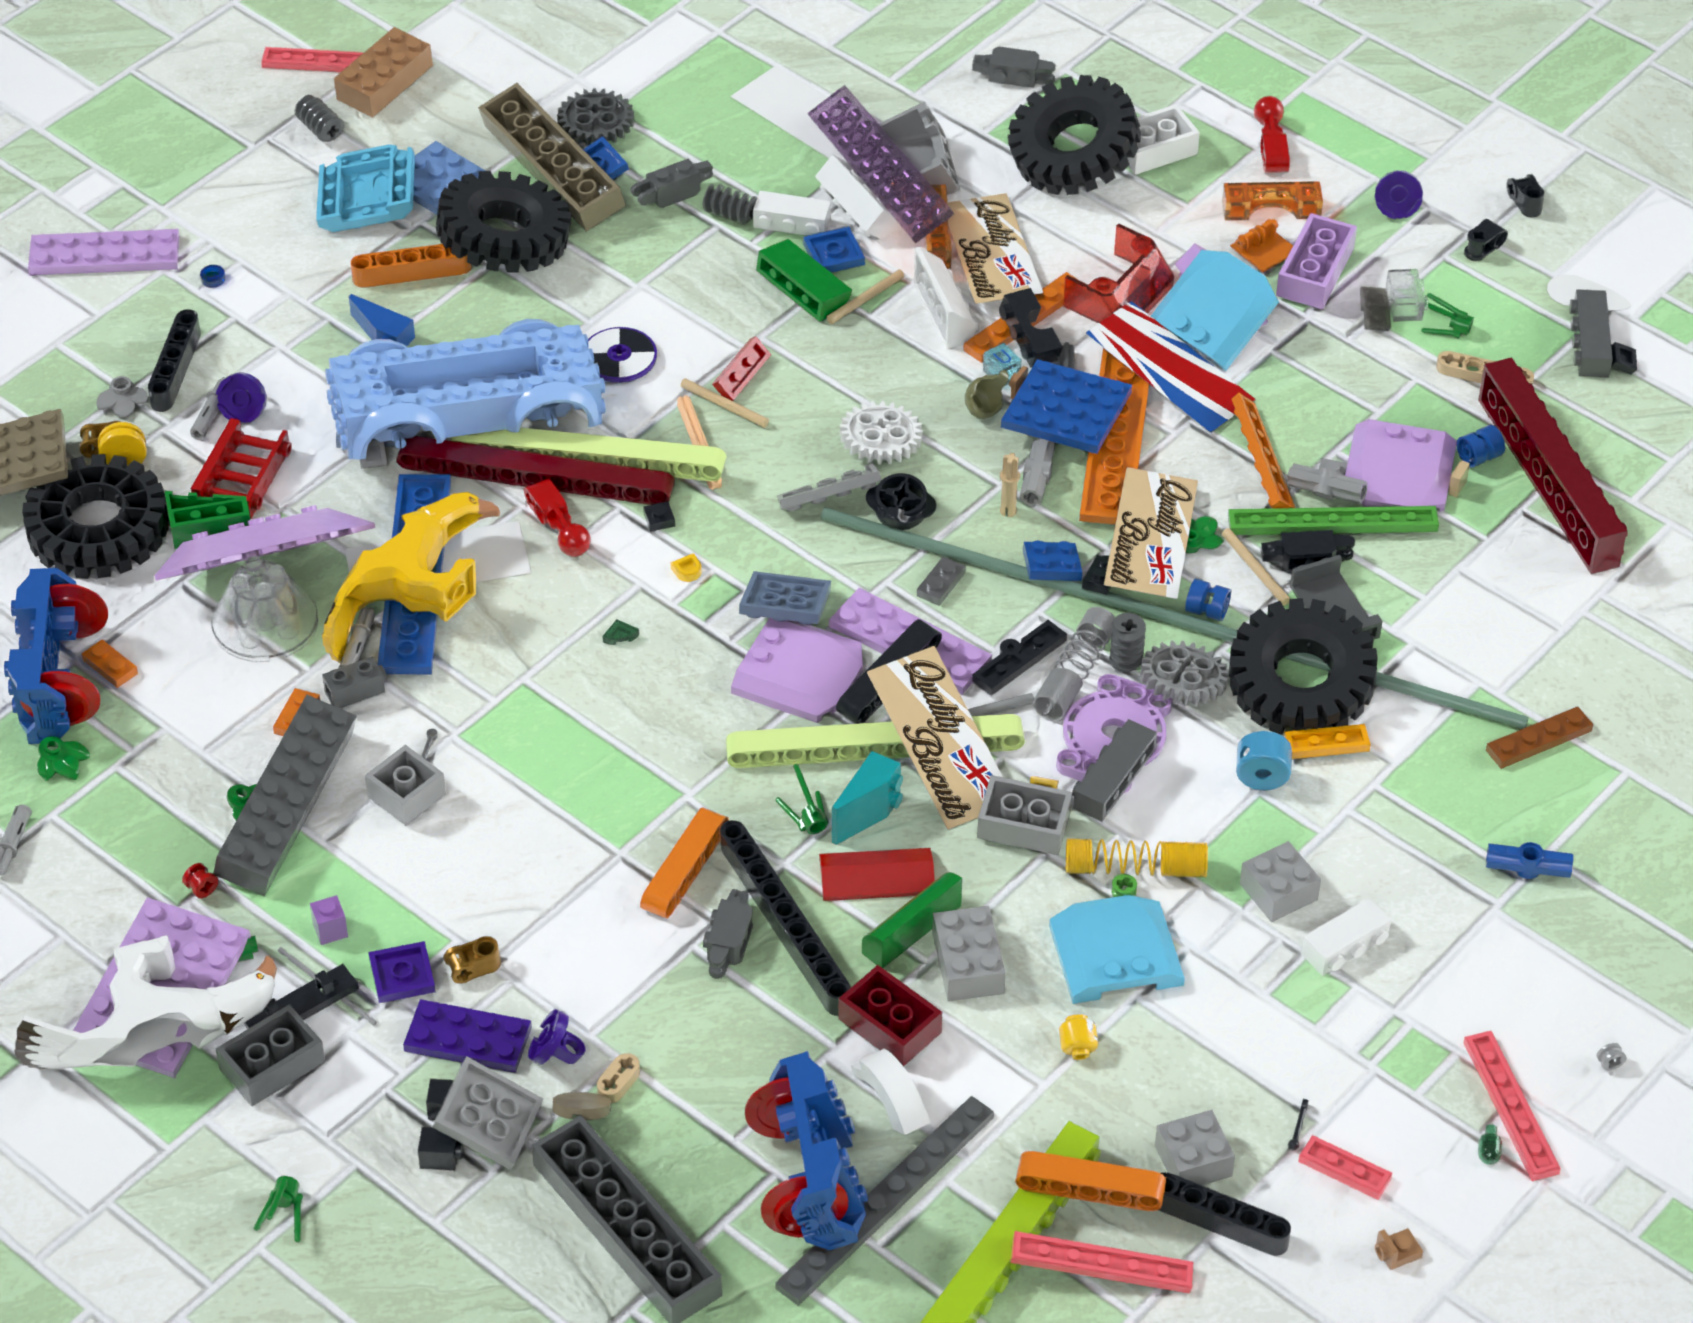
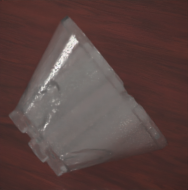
M255 556L248 558L234 572L213 611L211 627L216 642L228 654L246 661L269 662L272 657L284 654L288 657L305 647L315 635L319 618L317 606L312 597L284 570L283 566Z

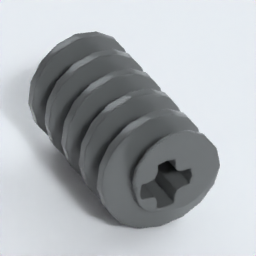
M308 94L302 97L296 104L294 110L296 117L319 140L330 142L339 137L343 132V120L323 103L320 98H314L313 95Z
M714 184L709 185L703 198V209L706 212H713L715 215H721L726 219L730 218V220L738 221L740 224H746L751 221L757 197L753 196L749 201V194L744 193L741 197V193L738 190L732 195V188L727 187L723 193V185L719 184L715 190Z
M1122 613L1116 616L1112 622L1109 661L1116 670L1129 672L1141 666L1145 646L1146 624L1139 615Z

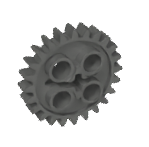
M593 88L590 93L584 89L583 94L575 92V98L567 96V102H561V107H558L557 114L559 126L573 140L577 139L578 145L584 141L586 146H589L602 136L607 141L611 140L614 143L617 142V137L624 139V133H630V127H633L634 111L632 104H629V99H623L622 94L615 96L614 90L606 93L605 88L601 92H597L596 88Z

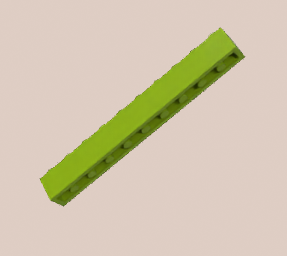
M1068 1121L1045 1153L1097 1162L1101 1154L1099 1149L1100 1136ZM1019 1188L920 1323H977L981 1315L985 1316L989 1312L997 1292L1001 1294L1005 1290L1011 1273L1013 1271L1017 1272L1022 1266L1021 1264L1011 1263L1014 1232L1040 1235L1044 1228L1048 1229L1052 1225L1056 1215L1055 1212L1059 1207H1065L1069 1198L1030 1192Z

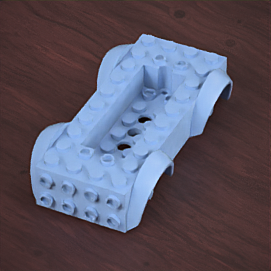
M524 319L514 322L503 329L499 335L476 339L468 338L454 342H440L424 346L416 345L409 348L403 343L391 339H374L362 343L347 356L341 355L329 358V369H325L326 381L330 387L326 391L328 404L331 405L333 420H335L337 435H340L341 449L347 451L349 460L366 459L368 444L373 438L379 442L391 440L395 442L396 448L400 449V444L401 448H404L406 446L404 438H413L421 430V426L424 431L430 430L433 432L437 443H442L448 437L505 429L514 433L519 432L525 418L531 421L543 419L547 421L549 427H552V424L555 427L558 424L556 417H564L573 406L575 410L583 409L588 417V426L595 427L602 424V414L606 412L605 402L601 393H605V382L603 378H600L598 363H594L592 348L588 349L587 334L582 333L579 325L557 327L553 323L541 319Z

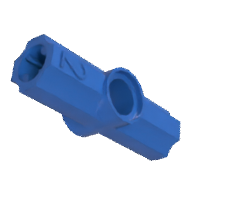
M1533 842L1523 843L1520 847L1488 843L1486 868L1516 871L1520 877L1525 879L1536 878L1539 874L1571 878L1574 855L1572 853L1543 850L1540 845Z

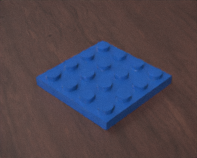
M1037 359L1001 419V428L1097 454L1131 395L1132 385Z

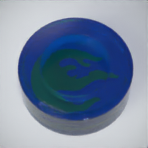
M208 265L200 271L201 283L206 287H219L225 282V271L219 265Z

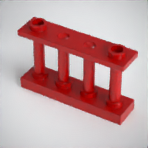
M230 418L191 486V492L197 493L198 497H213V494L246 496L250 519H252L256 510L261 508L263 497L284 459L289 457L291 453L292 443L289 442L288 431L283 430L277 441L245 435L241 429L240 420ZM243 444L270 450L271 452L267 459L235 451L238 446ZM236 462L258 467L261 470L257 476L226 470L228 463ZM223 479L250 485L251 488L247 494L215 486L218 481Z

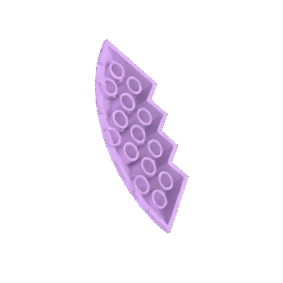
M314 505L302 508V513L281 518L280 514L265 517V521L264 517L249 520V526L245 527L244 522L228 526L229 531L209 536L207 531L193 534V540L183 542L154 576L157 581L324 542L376 527L374 522L330 508L317 510V506Z

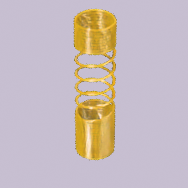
M1067 838L1065 865L1067 874H1091L1092 872L1094 875L1102 842L1107 875L1111 871L1114 849L1117 843L1121 874H1125L1129 847L1132 844L1135 873L1138 876L1146 843L1151 876L1155 872L1157 853L1161 844L1162 876L1207 877L1208 844L1206 842L1159 841L1155 849L1152 866L1149 843L1145 840L1142 843L1137 867L1134 842L1130 840L1127 844L1123 865L1120 843L1116 839L1112 845L1108 867L1106 846L1103 839L1098 843L1094 866L1091 838L1084 840L1080 838Z

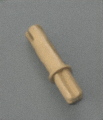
M1014 453L1003 457V470L1000 472V480L1002 481L1000 513L1005 516L1006 509H1008L1007 517H1013L1017 512V482L1020 480V472L1018 471L1019 459L1015 457Z

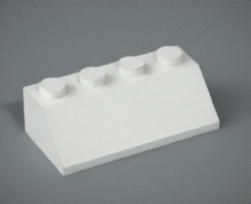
M832 154L815 176L821 183L820 188L828 195L834 197L832 201L838 207L847 211L845 215L851 221L860 225L858 229L868 237L873 235L882 239L908 228L912 224L904 213L858 166Z
M916 247L914 285L946 348L964 345L978 331L977 319L971 316L968 302L963 301L960 287L958 284L955 285L950 268H946L942 259L921 247Z

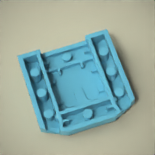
M389 144L343 153L336 157L337 162L327 167L324 164L319 166L316 221L322 229L338 232L373 224H382L404 219L413 209L415 154L412 147H408L406 151L399 150L396 145Z
M1201 250L1152 313L1151 317L1179 339L1205 355L1208 360L1227 371L1279 301L1268 279L1260 272L1228 252Z
M1125 895L1075 903L1049 920L1050 931L1073 1004L1100 1000L1101 992L1155 984L1156 990L1184 986L1185 978L1160 901Z

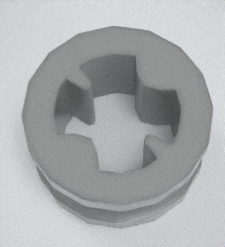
M1610 1043L1603 1046L1596 1055L1597 1059L1601 1062V1066L1606 1071L1619 1068L1627 1059L1618 1043Z

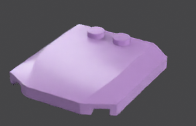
M1369 419L1355 426L1345 476L1364 480L1368 483L1367 494L1361 504L1364 507L1436 506V508H1439V512L1445 510L1457 440L1444 431Z
M769 618L736 670L731 685V694L818 723L826 713L830 711L836 712V705L840 697L862 674L861 642L811 625L801 624L799 621L787 620L779 622Z

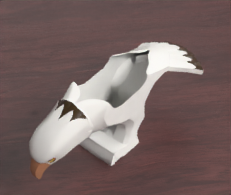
M168 935L116 948L114 957L118 971L109 985L115 1008L107 1021L100 1027L80 1033L50 1025L24 1015L17 1024L15 1033V1056L23 1065L38 1069H66L99 1065L134 1067L137 1061L145 1054L176 1042H190L198 1049H201L221 1035H228L264 1010L273 995L277 968L273 959L265 956L264 961L255 971L219 987L207 989L158 987L149 982L152 980L169 979L175 970V962ZM185 1023L187 1026L186 1033L183 1036L176 1037L178 1027Z

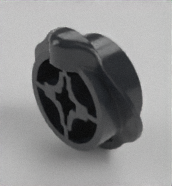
M897 473L889 475L866 493V502L875 511L879 521L884 525L900 530L916 527L923 519L930 517L936 511L935 499L927 492L923 482L910 474Z

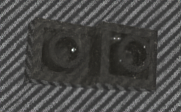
M1361 286L1360 304L1361 311H1364V329L1389 331L1391 328V316L1386 289Z

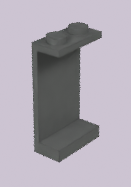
M1340 555L1324 558L1320 561L1300 565L1292 569L1290 588L1297 598H1303L1304 608H1310L1312 599L1326 601V612H1329L1335 604L1346 610L1345 620L1354 615L1363 623L1362 632L1368 630L1373 640L1380 638L1383 621L1378 614L1370 617L1367 616L1340 573L1342 561Z

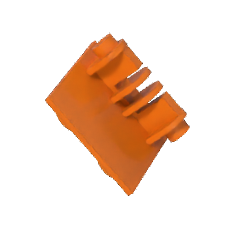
M1267 219L1261 226L1257 225L1244 235H1239L1236 242L1232 243L1230 247L1261 272H1265L1286 260L1293 245L1276 233L1278 222L1275 219Z

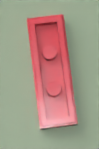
M1314 1135L1311 1136L1298 1159V1162L1377 1200L1380 1199L1393 1174Z

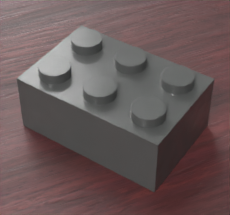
M290 1004L216 1048L220 1071L251 1106L256 1105L325 1062L322 1040Z

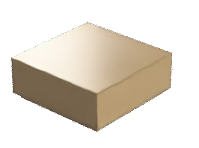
M1462 460L1458 463L1450 478L1449 495L1458 497L1467 482L1470 463Z

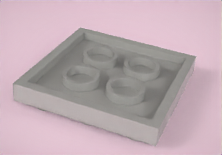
M466 1056L432 1127L511 1170L518 1158L543 1098Z

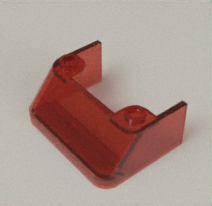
M1118 223L1116 225L1114 255L1133 265L1117 281L1107 277H1098L1088 285L1067 275L1065 277L1063 307L1096 323H1100L1130 301L1148 314L1174 286V273L1152 238Z

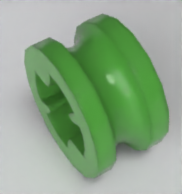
M1119 874L1114 877L1111 891L1113 897L1136 896L1137 881L1133 876Z

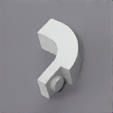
M882 1049L876 1053L864 1055L859 1058L858 1063L851 1066L854 1077L869 1083L879 1095L893 1130L907 1135L930 1123L923 1101L912 1079L901 1063L889 1051Z

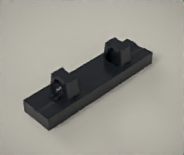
M344 964L337 966L327 973L325 970H322L314 975L315 979L277 1001L275 998H272L262 1012L246 1021L244 1025L249 1029L289 1004L305 1020L358 990V982Z

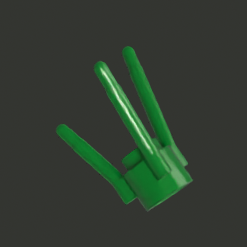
M1431 293L1427 294L1428 298L1451 312L1426 301L1422 303L1423 306L1451 318L1449 327L1453 328V330L1422 328L1421 331L1423 333L1449 335L1460 338L1461 334L1467 336L1472 327L1474 317L1469 316L1467 312L1457 309Z
M794 764L793 767L808 806L802 810L800 819L781 798L777 797L776 802L797 823L801 832L807 830L809 834H818L825 830L829 823L825 814L820 791L815 792L816 806L799 765Z
M290 1176L277 1178L274 1190L270 1192L269 1199L254 1225L255 1231L260 1229L266 1218L268 1220L273 1218L278 1206L287 1208L294 1204L295 1242L300 1241L301 1202L303 1195L298 1193L300 1184L295 1178Z

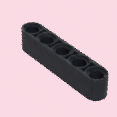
M181 310L175 316L148 383L150 404L155 411L165 412L172 408L195 352L201 331L198 314L194 310Z
M921 619L915 620L840 697L836 705V711L855 724L866 722L883 704L867 671L932 646L937 648L941 642L942 633Z
M1161 1173L1166 1178L1162 1206L1158 1211L1269 1255L1279 1256L1288 1250L1291 1225L1285 1218L1172 1173Z

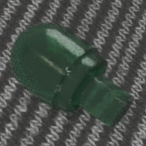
M1493 1124L1486 1126L1485 1134L1480 1137L1478 1142V1157L1487 1165L1497 1163L1502 1156L1503 1143L1500 1136L1497 1135L1498 1127Z

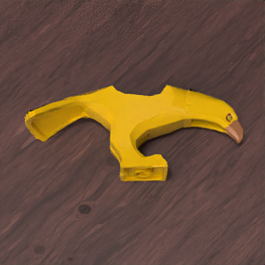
M469 492L453 493L434 503L417 509V511L403 514L401 517L406 524L399 534L381 547L362 551L339 589L324 623L322 634L323 646L326 652L330 654L332 660L341 663L355 615L370 603L395 600L412 612L435 613L445 622L454 616L476 594L475 560L460 558L449 572L434 573L432 569L438 560L442 548L453 536L483 518L500 516L498 506L492 502L479 499L478 496Z

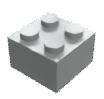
M406 744L365 775L368 798L405 826L446 795L444 773Z
M1289 841L1242 863L1240 885L1271 922L1318 900L1321 878Z
M1213 1110L1157 1125L1155 1147L1168 1173L1200 1185L1233 1176L1235 1155Z

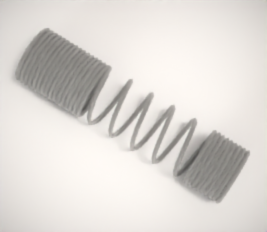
M1091 607L1087 610L1076 629L1077 632L1072 635L1071 641L1067 643L1065 651L1060 655V660L1056 662L1054 669L1051 670L1033 700V707L1043 718L1051 721H1059L1064 718L1083 686L1082 680L1088 677V670L1093 669L1094 661L1100 657L1099 652L1105 649V645L1111 639L1112 622L1115 616L1110 611L1101 607ZM1075 635H1077L1079 640H1073ZM1073 642H1081L1089 650L1097 651V657L1092 659L1087 653L1075 649ZM1084 643L1091 645L1093 648L1088 647ZM1070 644L1072 645L1073 649H1068ZM1075 651L1083 659L1091 661V667L1086 668L1079 661L1070 659L1068 652ZM1066 653L1067 658L1062 659L1063 655ZM1068 660L1077 668L1086 670L1085 677L1081 678L1076 672L1064 668L1062 661ZM1059 663H1060L1061 666H1062V668H1056V667H1057V665H1058Z

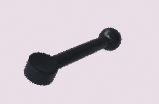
M1303 1098L1293 1138L1288 1142V1147L1292 1151L1297 1150L1300 1146L1298 1139L1307 1111L1308 1099Z

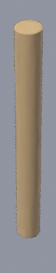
M898 269L829 314L827 321L830 324H834L905 277L904 272Z
M686 378L682 380L680 385L682 388L763 428L768 425V418Z
M1225 529L1221 534L1276 599L1281 601L1283 606L1287 605L1290 597L1231 529Z

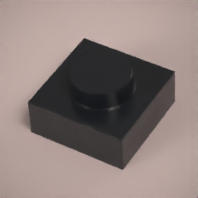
M1614 342L1611 345L1613 359L1611 367L1628 374H1633L1637 370L1636 349Z
M669 502L643 507L650 532L675 527V518Z

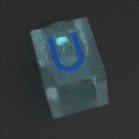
M1003 343L984 352L983 371L987 375L999 374L1002 370H1006L1009 376L1006 384L1008 385L1012 375L1018 373L1021 369L1022 360Z

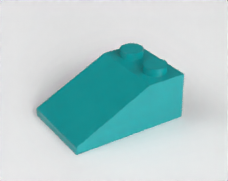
M871 751L832 806L833 844L837 845L884 820L894 808L897 809L900 806L903 794L900 793L903 782L900 762Z

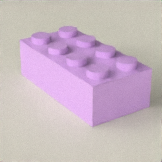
M1310 213L1278 274L1276 296L1323 309L1354 250L1357 226Z

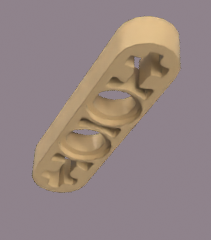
M1444 351L1438 355L1436 369L1446 376L1481 383L1484 364L1495 361L1453 351ZM1472 366L1478 368L1479 370L1470 371L1467 369V367ZM1521 367L1525 378L1533 385V372Z

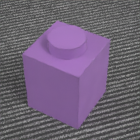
M337 895L310 903L312 923L321 945L348 937L346 917Z

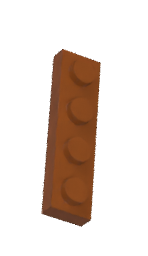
M1577 706L1487 743L1486 752L1502 769L1592 732L1593 723Z

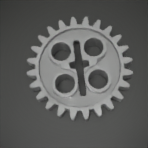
M1171 641L1170 646L1162 642L1160 648L1152 646L1151 651H1146L1145 657L1142 658L1140 675L1142 676V682L1147 683L1146 688L1154 689L1153 695L1155 696L1162 694L1164 701L1171 698L1173 699V704L1182 701L1184 706H1187L1188 702L1198 706L1199 701L1208 704L1209 699L1215 701L1217 695L1222 696L1223 689H1226L1228 671H1226V664L1221 663L1222 658H1213L1214 651L1206 653L1205 646L1198 649L1195 648V643L1186 646L1184 641H1181L1180 645H1176L1174 641Z

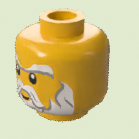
M1083 1014L1066 1017L1065 1022L1059 1027L1062 1051L1067 1055H1072V1058L1075 1060L1088 1058L1089 1054L1098 1048L1095 1022Z

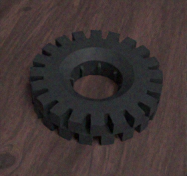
M1080 75L1077 85H1075L1072 76L1061 78V89L1058 90L1054 83L1050 82L1042 86L1045 94L1044 97L1034 91L1026 98L1029 107L1020 104L1015 111L1017 119H1011L1008 144L1021 176L1026 182L1030 181L1034 188L1042 191L1046 186L1048 193L1059 195L1064 186L1066 194L1073 195L1079 194V184L1084 183L1086 191L1089 192L1098 188L1096 178L1100 177L1105 184L1116 178L1112 168L1123 172L1130 165L1127 157H1135L1138 151L1137 143L1141 141V131L1132 100L1127 93H1124L1121 86L1117 83L1111 85L1109 79L1098 77L1094 82L1091 75ZM1078 124H1089L1098 128L1094 139L1080 149L1062 151L1053 147L1056 137L1068 127Z
M479 171L478 178L469 173L463 175L461 181L454 179L448 183V188L444 187L439 198L436 232L437 236L441 237L440 242L445 248L452 247L451 253L459 259L468 255L467 263L478 267L483 261H487L486 269L497 272L500 264H504L507 273H519L521 264L529 272L538 270L539 264L543 267L553 264L554 258L558 260L564 254L571 225L570 207L566 200H561L562 195L555 189L547 191V184L538 180L530 185L531 177L519 174L516 180H511V172L499 171L498 178H494L491 171ZM492 218L508 219L520 224L524 229L518 231L500 230L489 227L482 221Z
M105 454L92 455L91 465H86L83 456L70 459L72 470H68V478L39 485L36 488H29L25 496L26 503H23L22 514L30 549L35 557L39 556L40 562L47 568L54 565L55 568H58L66 575H69L74 568L76 578L89 579L92 568H96L98 579L111 577L110 566L115 565L120 574L132 570L131 559L139 565L143 564L150 558L149 550L157 552L163 544L161 537H166L168 532L169 517L165 492L161 482L158 483L157 476L151 470L145 472L144 465L135 460L127 466L126 457L114 455L109 465H107ZM91 501H109L121 507L116 517L99 525H82L69 518L76 508Z
M1303 598L1290 599L1289 609H1285L1281 601L1268 605L1267 615L1261 609L1250 615V624L1242 623L1237 630V639L1233 638L1230 650V687L1233 696L1237 695V704L1245 713L1251 710V720L1260 726L1269 720V731L1281 735L1286 726L1292 727V731L1306 730V728H1328L1329 725H1332V727L1348 726L1349 717L1356 720L1364 712V704L1369 705L1373 697L1378 657L1376 648H1373L1374 640L1368 630L1362 632L1363 623L1354 615L1345 620L1346 610L1335 604L1329 612H1326V601L1312 599L1310 608H1304ZM1294 653H1309L1321 658L1331 671H1328V678L1323 683L1314 687L1300 688L1284 682L1275 670H1277L1278 662L1282 658Z

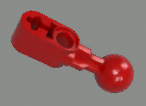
M1264 96L1254 106L1256 120L1264 125L1261 129V156L1264 173L1289 172L1290 167L1286 133H1283L1282 128L1278 126L1284 115V107L1282 102L1274 96Z
M546 479L524 488L525 499L543 525L548 523L551 528L558 530L557 542L560 550L571 557L583 555L591 544L590 533L584 526L571 523L572 518L568 513L567 504L552 481Z

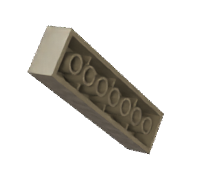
M515 83L478 107L485 127L537 181L539 180L548 185L547 191L555 189L562 195L561 200H566L571 216L586 232L626 206L620 187L518 83Z

